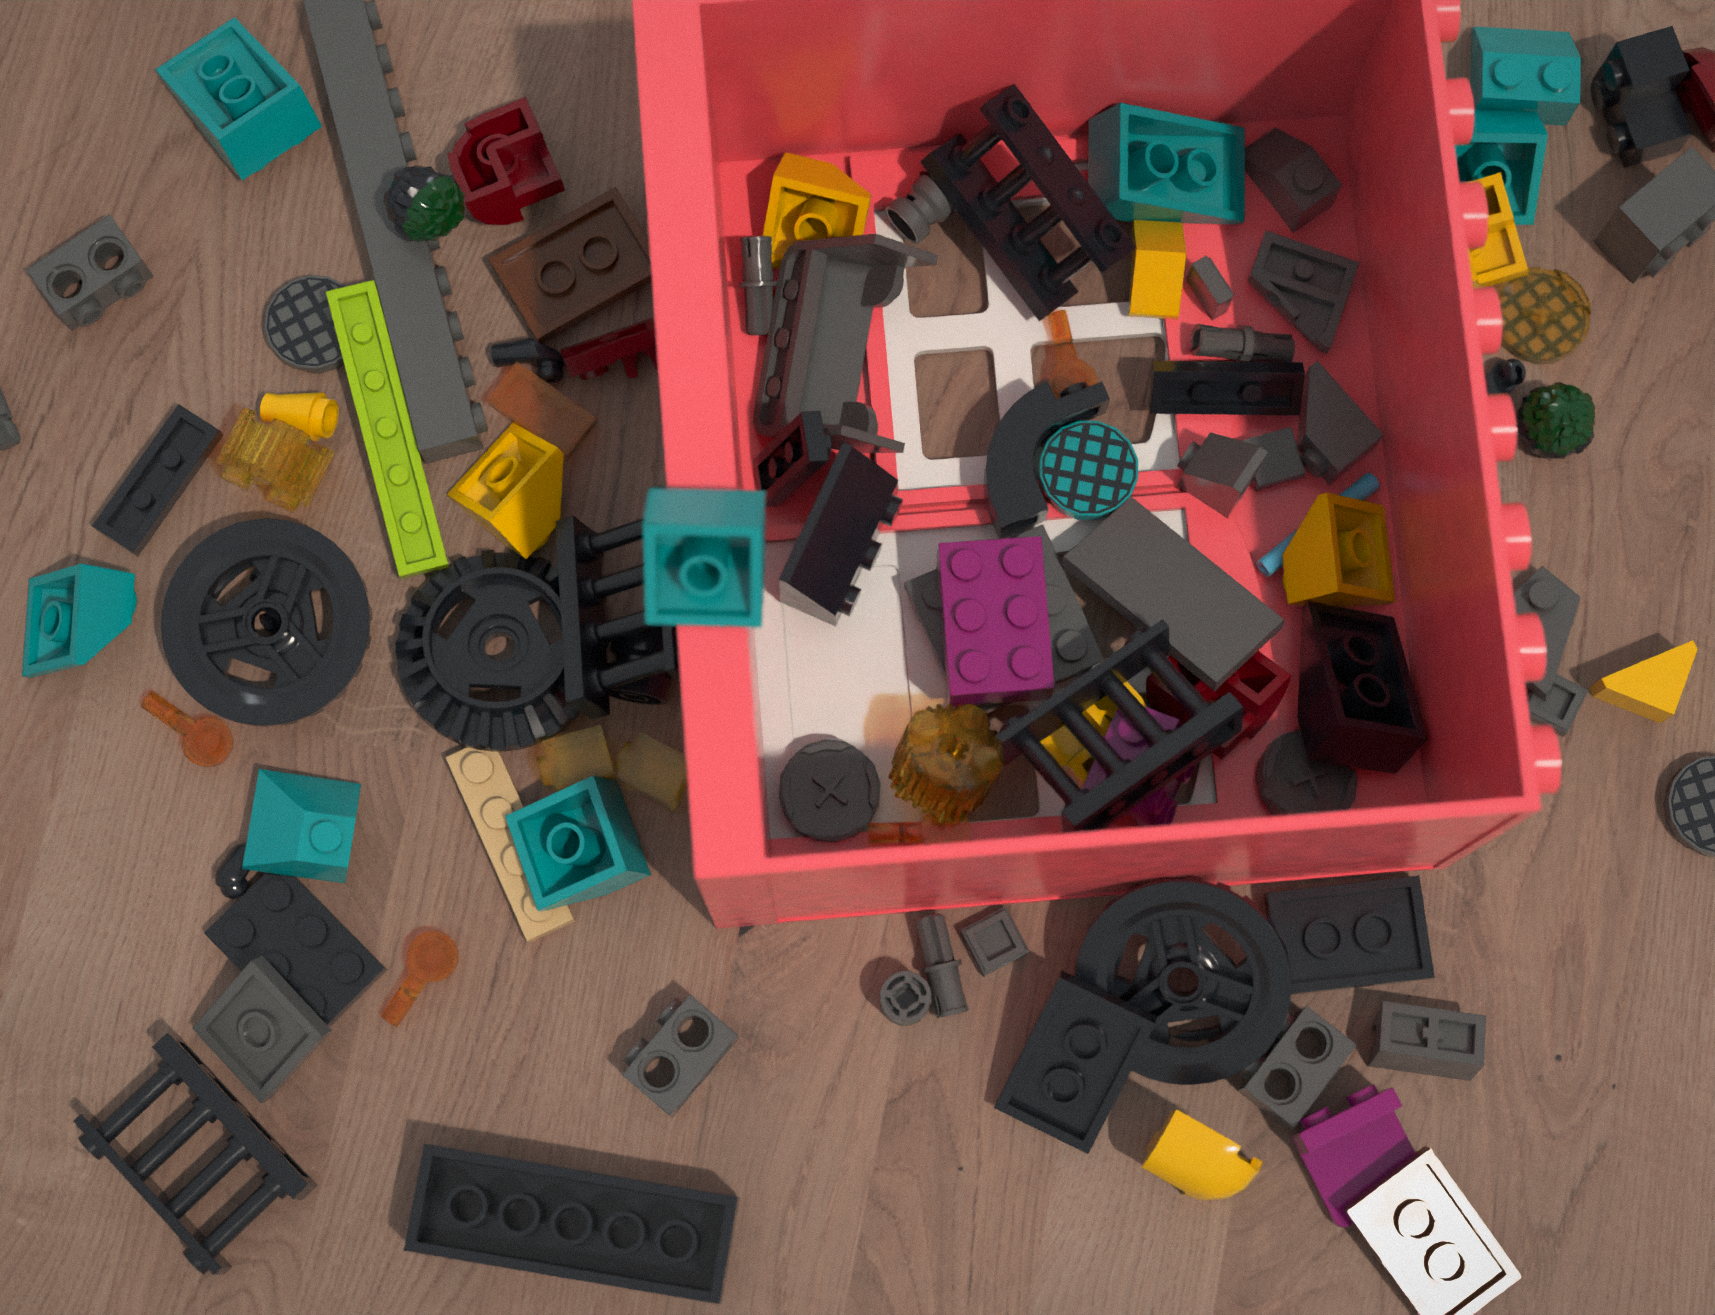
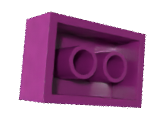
M1042 536L938 543L936 558L948 707L1049 699L1054 691V676Z

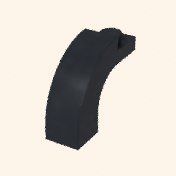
M1102 381L1088 386L1087 382L1071 385L1060 392L1061 398L1055 399L1049 383L1046 382L1035 387L1017 400L999 422L989 445L984 471L986 506L999 539L1046 520L1049 508L1034 475L1033 457L1040 445L1050 436L1054 435L1061 427L1077 421H1088L1106 413L1110 398Z

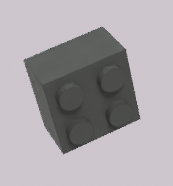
M1691 146L1615 211L1593 242L1632 283L1636 282L1646 272L1654 278L1675 259L1674 256L1685 246L1690 248L1701 239L1715 222V170Z

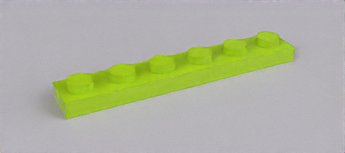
M371 280L326 291L399 578L401 580L437 571L438 569L449 568L375 281Z

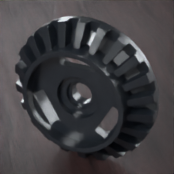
M268 518L253 519L235 523L210 535L185 557L172 577L165 594L161 618L162 641L167 660L177 680L194 700L209 711L225 719L255 727L294 724L298 720L308 716H315L324 711V707L333 700L339 699L347 691L346 687L354 676H358L363 667L362 661L365 652L369 649L372 638L370 636L371 620H373L372 608L369 605L367 587L357 571L356 565L344 551L322 533L293 521ZM255 566L261 575L227 604L222 606L217 599L223 589L242 572ZM326 590L332 606L333 631L331 638L319 640L312 592ZM266 609L276 610L281 617V627L271 637L259 636L254 626L257 615ZM236 659L278 674L273 689H265L229 676L227 673L232 660Z
M494 550L481 551L480 556L469 559L463 556L454 560L453 565L442 572L438 569L429 577V582L422 590L417 589L411 597V604L406 614L402 615L399 623L400 631L395 651L398 665L397 670L403 689L415 711L425 723L445 738L476 750L491 752L520 750L549 740L572 724L581 714L580 711L566 703L562 639L550 645L529 606L539 600L543 601L551 608L561 627L558 568L554 567L550 560L540 556L537 559L533 557L525 559L513 550H510V553H495ZM467 597L474 601L448 640L437 634L446 615L459 602ZM496 637L510 639L515 645L513 654L503 661L489 658L486 654V646L492 639ZM471 688L521 690V696L510 701L489 702L471 698L470 690Z
M1187 875L1186 879L1156 878L1155 882L1142 886L1138 883L1128 888L1127 892L1119 898H1113L1105 905L1103 911L1089 926L1080 947L1076 963L1075 977L1157 1016L1156 1023L1131 1071L1164 1083L1178 1085L1211 1083L1244 1070L1259 1059L1273 1044L1284 1025L1290 1006L1292 970L1290 969L1286 945L1280 939L1276 931V925L1269 916L1265 917L1256 907V903L1248 896L1242 897L1230 890L1229 885L1219 881L1217 884L1201 881L1199 876ZM1211 922L1224 929L1239 943L1247 957L1236 964L1204 927ZM1134 933L1148 937V941L1134 979L1131 980L1118 975V967L1128 939ZM1186 967L1196 973L1199 983L1190 991H1179L1170 984L1169 974L1176 968ZM1218 1015L1220 1019L1219 1024L1201 1030L1185 1031L1169 1028V1023Z

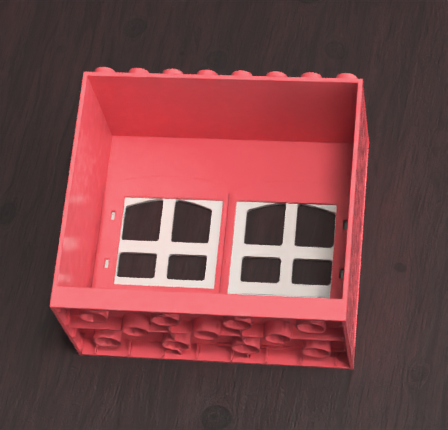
M632 0L667 488L758 491L753 459L774 439L760 435L756 431L753 421L768 335H749L746 331L744 288H739V282H743L740 237L763 236L773 175L785 152L833 163L872 195L864 235L879 234L902 243L903 235L889 219L885 207L897 197L906 198L910 192V185L921 175L924 174L933 179L921 164V161L930 152L960 133L967 142L973 139L989 124V121L979 108L1014 84L1087 182L1089 119L1119 103H1125L1244 127L1245 148L1272 129L1277 128L1312 146L1342 184L1332 207L1293 233L1245 171L1244 223L1239 225L1183 223L1186 261L1178 319L1129 317V302L1058 307L1044 319L1038 321L983 245L988 301L987 310L976 314L916 318L909 310L905 267L903 274L904 285L900 295L886 307L873 308L856 401L870 405L874 409L878 423L877 435L905 443L903 453H862L899 480L897 497L902 498L903 502L893 525L890 527L883 524L876 541L883 545L871 571L862 569L855 586L861 588L862 591L850 617L841 614L837 625L834 626L782 603L780 598L779 577L839 450L831 449L830 456L828 457L829 460L780 506L766 507L762 627L677 625L695 880L716 929L1120 896L1125 894L1128 888L1138 883L1142 886L1155 882L1156 878L1164 877L1186 879L1187 875L1199 876L1201 881L1217 884L1219 881L1229 886L1445 869L1541 810L1540 794H1552L1558 791L1561 781V758L1558 740L1551 725L1530 726L1525 682L1540 681L1545 673L1546 645L1544 631L1540 618L1536 613H1515L1510 571L1526 570L1529 566L1531 557L1530 524L1526 509L1521 502L1501 504L1496 462L1511 461L1514 457L1517 439L1515 412L1508 394L1487 395L1482 355L1496 354L1500 349L1502 339L1501 306L1494 287L1473 288L1468 249L1483 248L1485 245L1488 231L1487 200L1481 182L1459 183L1454 145L1469 144L1471 141L1474 127L1473 95L1467 78H1445L1441 43L1455 42L1460 26V0ZM1003 140L980 158L998 183L1020 164ZM1033 181L1028 183L1010 199L1017 209L1025 206L1050 205ZM1265 231L1359 262L1331 348L1327 354L1320 352L1248 282ZM1206 255L1208 258H1211L1234 293L1228 311L1213 321L1186 281L1191 265ZM772 267L773 281H778L780 269ZM772 286V288H773V303H774V297H775V292H776V286ZM1196 324L1235 329L1238 325L1251 326L1254 331L1292 335V340L1295 342V350L1291 362H1303L1306 374L1309 367L1318 361L1384 435L1370 453L1331 485L1322 476L1317 478L1312 475L1305 466L1306 474L1303 478L1256 491L1252 481L1228 518L1177 486L1184 472L1177 465L1193 441L1201 446L1210 432L1243 441L1291 427L1296 444H1298L1299 415L1156 414L1150 439L1145 443L1132 444L1138 458V480L1131 497L1284 619L1282 629L1258 650L1292 675L1286 693L1275 712L1252 740L1246 736L1222 760L1211 752L1199 761L1190 802L1184 805H1177L1174 819L1169 826L1139 828L1131 815L1124 814L1102 831L1062 834L1061 811L1064 809L1065 803L1036 769L1039 811L1035 816L975 822L962 821L957 814L949 715L952 711L958 710V707H948L946 680L907 595L904 582L937 568L938 543L999 538L991 522L984 496V471L987 455L930 460L922 453L914 366L915 358L922 354L973 350L989 351L993 356L1000 422L1017 400L1034 389L1030 351L1038 345L1157 336L1165 344L1164 361L1232 362L1231 359L1192 355L1190 339L1194 326ZM1040 446L1033 457V470L1049 508L1046 520L1001 539L1012 538L1035 527L1044 525L1056 554H1067L1107 517L1100 520H1077L1060 513L1051 504L1039 483V459L1044 450ZM1369 472L1379 481L1380 488L1364 501L1384 505L1395 603L1343 608L1394 617L1427 740L1396 774L1351 767V770L1355 768L1358 781L1356 797L1348 811L1275 817L1260 798L1256 782L1258 760L1268 744L1285 733L1300 729L1297 714L1303 607L1287 603V594L1282 581L1284 566L1270 577H1266L1258 569L1256 561L1299 528L1319 494L1328 492L1340 495ZM1146 667L1127 682L1139 695H1145L1146 678L1152 672ZM1086 672L1054 685L1052 696ZM1046 700L1013 702L1009 705H1023L1030 712ZM823 739L845 741L862 751L875 765L881 783L879 807L870 824L855 837L836 843L815 841L799 833L785 817L779 799L780 776L786 764L802 747Z

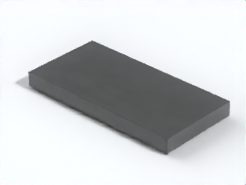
M1133 497L1124 502L1063 556L1062 566L1138 629H1150L1163 619L1169 626L1168 654L1213 691H1216L1277 634L1283 626L1284 619Z

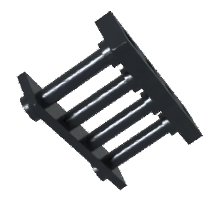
M1014 84L979 108L989 121V124L973 139L967 142L960 133L930 152L921 161V164L1038 321H1041L1079 292L1070 281L1072 277L1092 262L1102 274L1136 247ZM1003 140L1020 164L998 183L980 158ZM1033 181L1050 205L1027 223L1010 199L1028 183ZM1063 221L1080 246L1057 263L1040 239Z
M573 515L556 521L566 703L592 720L610 715L609 694H611L614 687L665 671L681 682L677 625H662L664 650L607 668L606 648H608L609 642L661 626L645 624V609L604 622L603 603L606 602L608 596L644 585V563L601 577L600 559L603 557L604 552L643 540L644 518L600 533L591 530Z
M1163 619L1150 629L1141 628L1134 632L1127 639L1124 647L1026 715L1019 714L1009 719L1002 726L999 734L996 735L998 759L1004 766L1023 754L1063 800L1065 805L1061 811L1062 834L1102 831L1242 731L1243 706L1230 692L1216 702L1213 700L1206 701L1165 656L1169 652V626ZM1146 667L1191 715L1189 721L1175 731L1171 729L1165 730L1124 685L1126 681ZM1105 696L1149 743L1148 750L1132 761L1130 759L1123 760L1082 714V712ZM1063 725L1068 728L1107 773L1106 779L1090 791L1088 789L1081 790L1040 743Z
M167 1032L152 1047L162 1059L157 1063L159 1069L102 1123L95 1116L80 1114L73 1122L83 1132L78 1137L81 1144L95 1158L100 1160L105 1156L187 1245L183 1254L193 1267L204 1275L208 1271L213 1275H223L232 1266L220 1252L275 1199L279 1197L283 1200L289 1195L293 1200H303L318 1185L180 1036ZM184 1081L197 1095L191 1101L194 1106L135 1161L115 1138L173 1083L179 1086ZM219 1119L232 1133L226 1139L229 1144L170 1199L150 1176L208 1121L213 1124ZM254 1157L267 1171L261 1177L264 1182L205 1237L185 1214L242 1159L248 1162Z

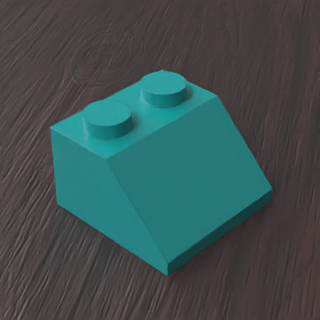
M1473 26L1471 30L1470 86L1474 110L1537 111L1543 125L1566 126L1580 104L1581 57L1570 32Z
M1474 110V127L1470 143L1454 145L1459 183L1471 182L1501 172L1515 225H1534L1548 133L1538 112Z
M648 489L643 521L645 624L762 627L766 491Z
M593 775L505 816L537 911L543 912L605 896L651 875L617 781Z

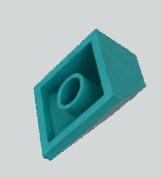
M81 563L30 578L22 677L33 678L82 666L132 623V615L137 605V595L134 591L135 574Z
M259 769L242 869L345 884L361 784Z

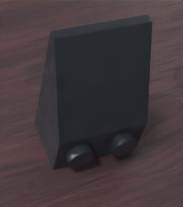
M1307 601L1303 606L1297 718L1307 760L1396 774L1427 740L1394 617Z

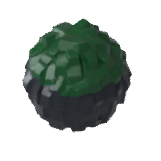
M416 165L398 170L394 174V180L389 190L384 194V203L388 218L395 225L394 229L405 239L416 242L437 241L441 237L449 235L463 221L465 193L460 190V186L453 175H442L431 166L423 167Z
M1554 382L1553 385L1541 386L1531 390L1528 395L1522 398L1521 406L1516 412V428L1519 436H1521L1524 443L1529 444L1531 452L1539 454L1544 459H1565L1566 456L1571 454H1579L1589 446L1595 436L1593 432L1595 406L1592 402V397L1588 393H1584L1580 388L1570 384Z

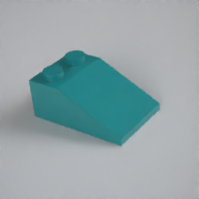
M235 17L155 69L160 79L220 157L242 181L253 173L260 171L269 162L293 146L302 143L308 136L323 127L298 82Z
M1119 103L1089 119L1088 183L1115 220L1126 222L1147 220L1191 224L1239 225L1245 222V128Z

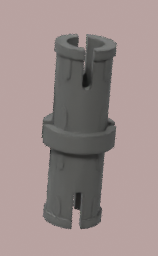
M1196 324L1191 334L1190 349L1193 351L1192 355L1221 357L1231 359L1232 362H1291L1294 356L1295 342L1290 334L1263 333L1254 331L1251 326L1238 325L1234 329Z

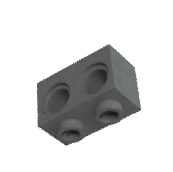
M110 214L27 269V272L51 306L71 331L79 326L85 327L93 324L102 317L104 309L119 299H128L135 296L144 288L146 281L154 277ZM115 256H124L123 262L118 268L110 271L104 270L105 264L109 259ZM82 283V288L76 296L63 298L65 290L70 285Z
M689 995L684 1002L675 998L657 1019V1022L662 1026L650 1042L641 1038L623 1059V1062L629 1067L622 1076L672 1118L739 1039L738 1034L692 995ZM691 1019L704 1021L709 1029L706 1041L697 1047H688L680 1039L681 1027ZM667 1059L674 1065L675 1075L673 1080L665 1087L657 1088L651 1086L646 1077L648 1066L654 1060Z
M1308 1006L1299 1009L1296 1014L1288 1010L1284 1025L1271 1047L1253 1064L1239 1072L1238 1075L1245 1081L1237 1091L1285 1129L1295 1128L1357 1044ZM1301 1030L1311 1031L1318 1037L1320 1050L1315 1058H1306L1298 1052L1296 1037ZM1270 1071H1279L1288 1079L1289 1091L1282 1100L1272 1098L1265 1090L1264 1081Z

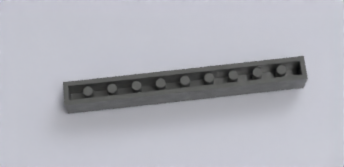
M303 0L419 452L425 463L429 464L482 450L484 448L480 433L488 431V426L481 402L472 404L468 387L476 385L469 357L460 358L456 341L464 340V335L457 311L448 313L444 296L452 294L450 281L445 266L436 267L432 251L441 249L439 240L416 242L405 239L394 229L395 225L388 218L385 208L384 194L389 190L394 180V174L398 170L410 167L409 162L417 160L410 132L401 133L397 118L406 115L398 87L389 89L386 74L394 72L386 43L377 44L374 30L382 29L383 27L375 0L367 2L366 0Z

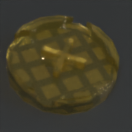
M1529 267V275L1506 281L1497 292L1502 313L1501 346L1515 358L1528 363L1553 364L1570 356L1586 338L1589 330L1588 327H1590V301L1582 286L1566 272L1557 269L1551 271L1541 269V267Z

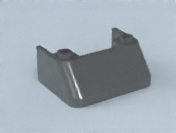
M879 234L803 240L793 243L786 250L782 258L753 415L756 431L760 435L775 438L800 412L821 411L823 428H827L831 436V449L840 450L844 442L853 446L861 453H903L905 443L877 435L878 423L874 409L870 405L856 402L873 308L886 307L900 295L904 285L903 274L905 267L937 265L938 255Z

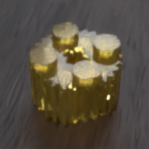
M244 407L216 461L224 468L220 478L246 491L253 484L269 492L265 499L266 501L293 513L294 509L297 510L299 505L309 507L335 451L324 446L318 452L306 444L310 435L276 418L269 425H264L259 421L253 420L256 411Z
M937 704L935 709L928 706L926 710L916 711L909 724H907L891 761L893 766L888 779L892 780L890 784L891 789H897L894 794L895 797L902 798L906 802L908 800L913 801V808L920 806L924 814L930 811L932 817L938 819L941 824H945L946 820H949L951 824H955L957 819L963 822L966 820L970 810L975 812L979 805L982 806L1003 765L998 759L995 738L997 731L989 729L991 724L987 722L988 717L985 711L973 704L958 706L957 709H953L951 704H947L946 708Z

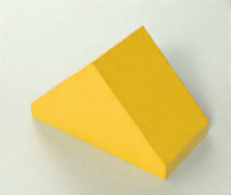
M1133 220L1132 243L1136 248L1131 251L1129 317L1178 319L1186 261L1183 223Z
M1692 640L1603 677L1590 686L1589 690L1594 698L1661 723L1674 715L1698 649Z

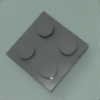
M263 956L251 960L192 1028L261 1104L276 1094L332 1031Z

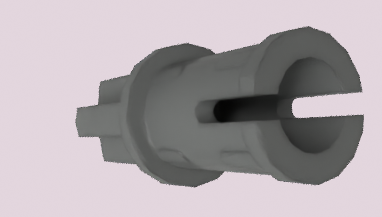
M772 236L740 237L743 282H739V288H744L746 331L749 335H768L773 309L772 286H777V281H773Z
M935 913L918 918L916 925L926 963V968L921 970L922 974L927 973L936 1017L941 1018L969 1011L958 965H961L962 962L961 959L955 960L945 917L941 913Z

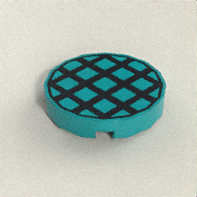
M1077 421L1061 427L1047 440L1039 459V483L1043 493L1045 492L1046 497L1060 513L1077 520H1100L1109 516L1131 497L1138 480V458L1131 442L1117 428L1100 421Z

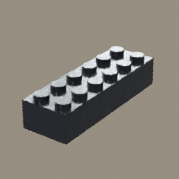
M424 1144L404 1251L721 1304L740 1197Z

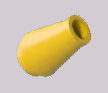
M323 392L295 394L266 393L261 401L260 418L263 422L273 423L312 441H318L320 438H330L338 423V404L334 399H329Z

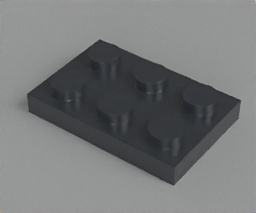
M265 873L204 932L241 972L251 960L263 956L328 1027L342 1016L388 970L294 876Z
M1419 875L1275 891L1264 894L1267 916L1276 925V931L1280 939L1284 941L1288 951L1290 969L1292 970L1291 995L1435 978Z
M1062 970L994 1108L1088 1154L1156 1023L1157 1016Z

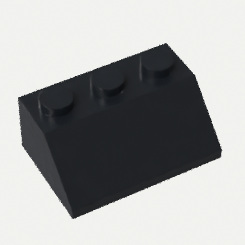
M844 442L779 577L782 603L834 626L837 625L841 614L849 617L852 614L862 591L861 588L855 586L862 569L871 571L883 545L876 541L883 524L890 527L893 525L903 502L902 498L897 497L899 480L853 446Z

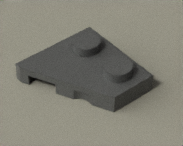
M1265 231L1248 282L1320 352L1327 354L1331 348L1359 262Z
M1541 566L1513 593L1516 614L1536 613L1543 627L1546 645L1545 673L1542 680L1525 682V685L1542 700L1546 701L1550 698L1553 690L1554 680L1560 662L1563 659L1568 636L1580 605V596L1545 567Z

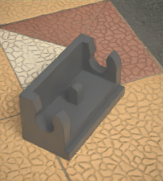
M1382 1001L1381 1008L1372 1024V1030L1376 1031V1038L1369 1052V1067L1471 1081L1484 1066L1486 1015Z

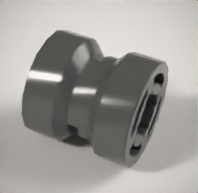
M923 174L910 185V192L906 198H895L885 207V211L893 225L906 239L914 244H919L929 235L930 224L946 220L954 212V207L936 182Z
M898 971L890 975L883 983L879 996L883 1015L891 1023L899 1026H911L920 1022L927 1014L931 1003V989L927 981L920 974L912 971Z

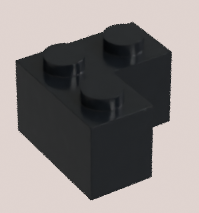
M1673 26L1616 42L1592 79L1591 97L1593 103L1598 110H1602L1608 124L1607 138L1610 148L1615 154L1619 153L1624 168L1677 153L1692 135L1676 92V88L1689 72V67Z

